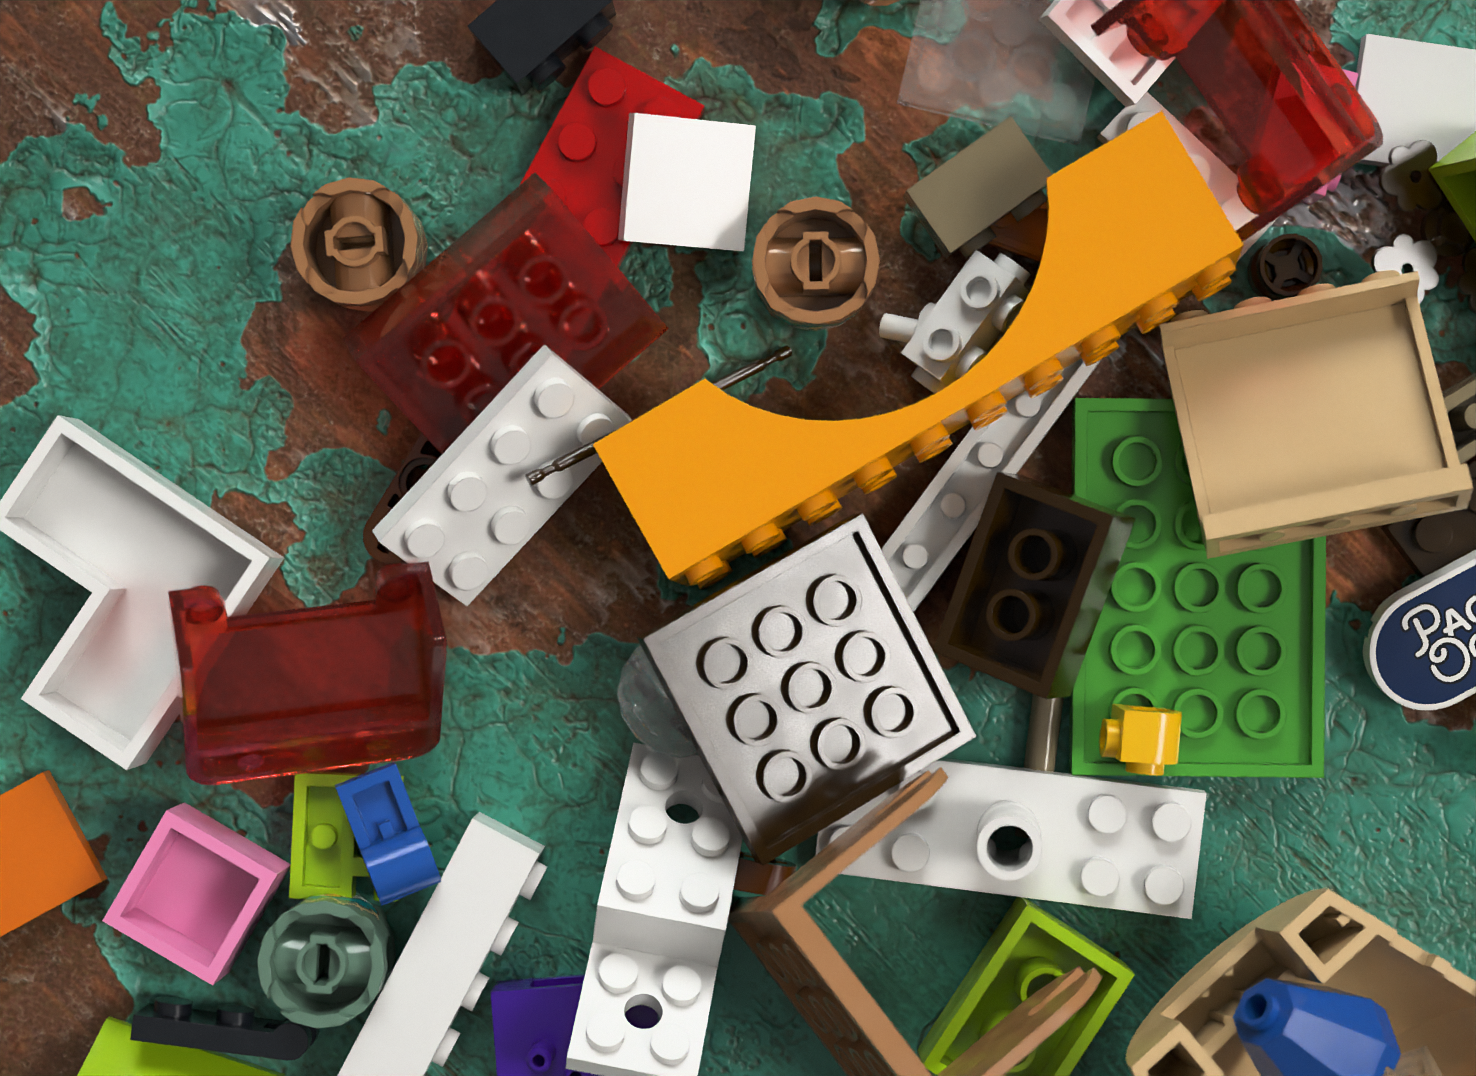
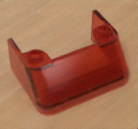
M1122 0L1090 26L1097 37L1125 24L1130 43L1141 55L1145 57L1152 56L1161 61H1166L1175 56L1247 158V161L1240 165L1237 170L1238 183L1236 190L1243 205L1250 212L1258 216L1236 230L1242 242L1383 144V133L1376 117L1294 0Z

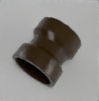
M1295 233L1282 234L1259 247L1251 256L1247 267L1248 282L1252 290L1259 297H1267L1271 301L1297 296L1301 290L1316 285L1323 270L1322 256L1317 246L1307 237Z

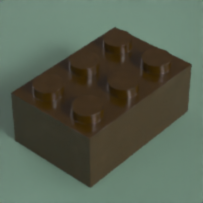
M997 472L936 639L933 652L1044 699L1070 696L1136 518L1024 475Z

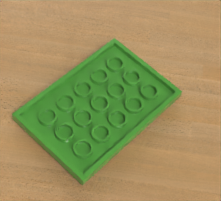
M1143 398L1072 399L1071 494L1136 519L1070 695L1069 773L1071 775L1156 776L1126 772V762H1120L1111 757H1101L1099 735L1103 719H1111L1112 704L1166 708L1182 712L1178 764L1165 765L1164 775L1159 776L1324 778L1326 536L1207 559L1173 400Z

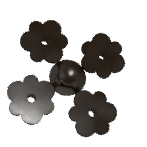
M1426 140L1415 141L1408 148L1406 146L1394 147L1388 155L1390 165L1383 168L1379 175L1378 181L1381 190L1386 195L1395 196V205L1401 211H1411L1416 206L1422 210L1429 211L1424 215L1420 226L1422 240L1413 242V239L1406 234L1395 236L1391 240L1390 246L1381 247L1373 253L1371 258L1372 269L1374 273L1394 270L1398 271L1400 275L1403 274L1402 267L1404 268V274L1418 271L1420 282L1417 297L1420 304L1424 298L1425 290H1431L1438 284V273L1432 268L1437 261V254L1455 257L1465 253L1462 258V267L1465 273L1458 277L1456 285L1460 293L1468 295L1467 303L1469 309L1476 314V247L1470 248L1474 239L1449 200L1441 202L1443 191L1428 170L1438 162L1436 148L1431 142Z

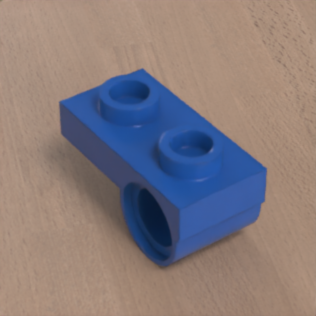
M395 762L335 785L381 906L441 882L435 860L419 825Z

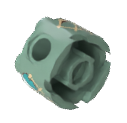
M326 894L303 899L282 913L263 936L257 959L260 986L267 998H272L275 1005L282 1009L280 1013L294 1023L316 1029L341 1026L365 1011L384 988L396 959L393 931L388 924L384 910L377 904L368 902L362 896L355 895L353 898L338 894Z

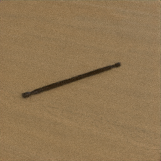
M785 345L775 350L772 355L764 359H757L711 383L723 391L763 371L768 365L791 357L792 351L788 345ZM614 431L554 460L551 465L543 469H536L526 474L525 477L528 484L532 486L554 472L562 471L597 454L593 444Z

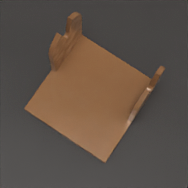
M941 767L933 773L929 770L890 795L766 896L741 897L730 906L728 921L847 1076L932 1075L802 907V904L925 804L949 778ZM1080 966L1056 978L1017 1006L937 1076H1003L1086 1003L1096 990L1102 976L1095 967L1084 973Z

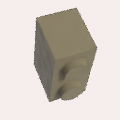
M1010 116L907 189L903 198L945 258L960 250L965 259H967L975 250H980L997 237L991 229V226L1010 212L1016 221L1019 222L1047 201L1046 195L1042 190L1046 188V178L1051 176L1052 173Z

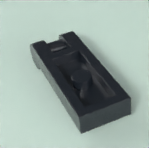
M163 996L155 998L154 1004H147L133 1015L130 1040L288 1061L300 1058L317 1040L320 1028L316 1029L294 1023L288 1018L282 1021L254 1017L255 1009L247 1006L219 1005L217 1006V1011L213 1012L192 1009L193 1001L186 998Z

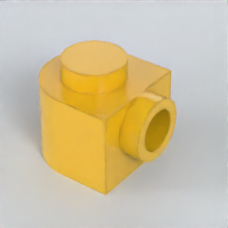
M1112 704L1111 719H1103L1099 735L1101 757H1111L1120 762H1126L1125 771L1129 773L1164 775L1165 765L1178 764L1182 712L1158 707Z

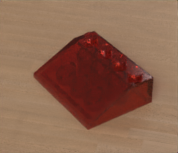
M533 173L342 339L355 362L436 449L443 454L544 344L599 390L669 328L558 195L536 173Z

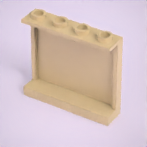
M1394 270L1380 271L1365 277L1361 283L1338 288H1335L1332 284H1317L1301 290L1294 297L1271 301L1267 297H1255L1238 303L1232 310L1208 314L1203 310H1192L1178 314L1169 323L1159 324L1162 354L1207 559L1468 508L1473 484L1467 463L1460 465L1417 297L1420 282L1418 271L1401 275L1398 271Z

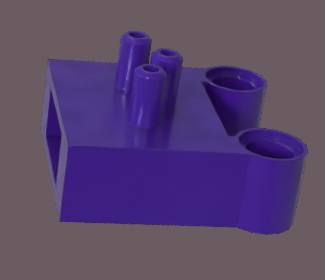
M585 974L496 982L490 993L497 1076H600L565 1069ZM637 1005L625 1012L627 1021L639 1029H649L660 1022L658 1013L649 1006Z

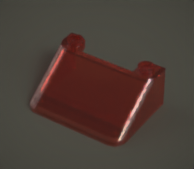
M429 562L395 563L381 568L375 575L373 600L227 617L225 601L220 592L212 586L200 585L190 589L168 591L186 773L194 782L203 785H221L407 760L430 752L439 743L447 637Z

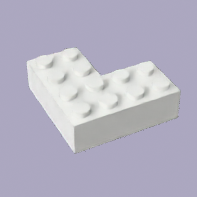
M58 415L0 500V531L88 589L92 594L21 699L125 770L146 764L284 557L81 420Z

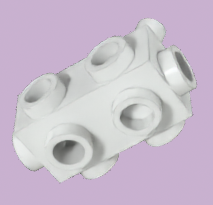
M975 250L937 304L928 303L920 312L918 319L885 313L880 322L879 335L881 338L908 343L901 353L917 366L911 377L935 394L972 369L988 354L986 351L999 333L1007 332L1023 307L1024 299L1029 294L1024 284L1031 274L1002 253L992 261Z

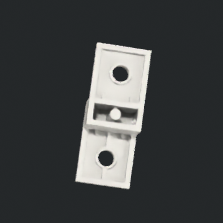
M633 743L597 904L593 942L565 1069L600 1076H698L717 967L725 936L743 839L699 755L669 750V752H675L674 754H683L681 756L656 752L644 744ZM676 804H686L693 807L700 817L692 823L682 824L672 820L667 815L666 810ZM633 1006H649L658 1013L660 1022L652 1028L639 1029L627 1021L625 1012Z

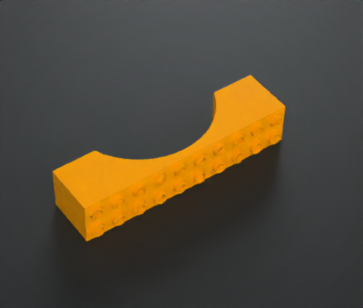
M1163 111L1156 113L1046 178L1047 236L1041 264L1032 289L1019 314L999 342L972 369L943 390L913 405L890 413L862 419L823 421L788 417L753 407L726 394L708 380L703 379L594 443V448L668 579L687 587L697 584L700 590L717 583L733 572L729 563L736 558L751 552L754 558H757L774 550L787 541V537L783 532L802 520L807 521L809 526L824 521L842 509L838 499L855 489L861 488L864 494H869L881 488L897 477L893 467L915 455L919 463L938 455L953 444L949 437L955 431L971 423L975 431L988 426L1008 412L1005 405L1012 398L1024 391L1027 392L1030 398L1045 393L1063 380L1061 372L1074 362L1082 358L1084 364L1090 366L1120 347L1117 340L1124 333L1138 326L1141 333L1145 334L1159 327V324H1164L1176 314L1173 308L1181 300L1194 294L1198 301H1202L1228 286L1232 282L1229 276L1237 270L1236 264L1244 244Z

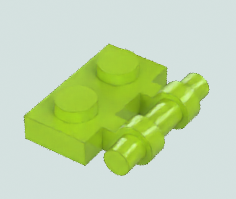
M298 771L295 773L289 898L307 899L311 896L338 894L353 898L356 895L357 876L370 877L362 855L358 854L357 842L335 788L336 784L359 776L361 773ZM374 889L373 900L379 901L376 891Z

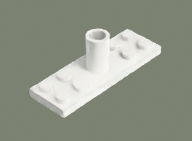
M940 758L818 832L816 855L907 783L928 770L933 773L941 767L949 777L942 787L911 816L840 874L1192 919L1207 793L1205 790ZM1008 825L1019 827L1029 835V839L1025 844L1015 850H1002L996 847L995 842L989 837L996 829Z

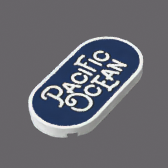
M1476 550L1390 595L1378 606L1370 620L1373 624L1369 629L1368 638L1366 636L1364 638L1363 659L1366 670L1374 684L1383 693L1403 706L1416 710H1437L1454 705L1476 693Z

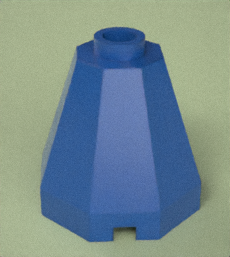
M1266 978L1244 991L1233 1016L1239 1039L1261 1076H1383L1386 1067L1395 1071L1401 1056L1385 1008L1372 999L1328 986Z

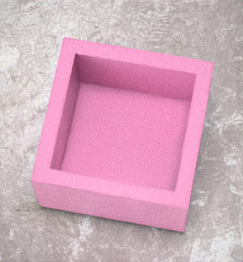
M184 802L166 810L105 915L103 922L209 984L214 985L231 971L290 869L291 864Z

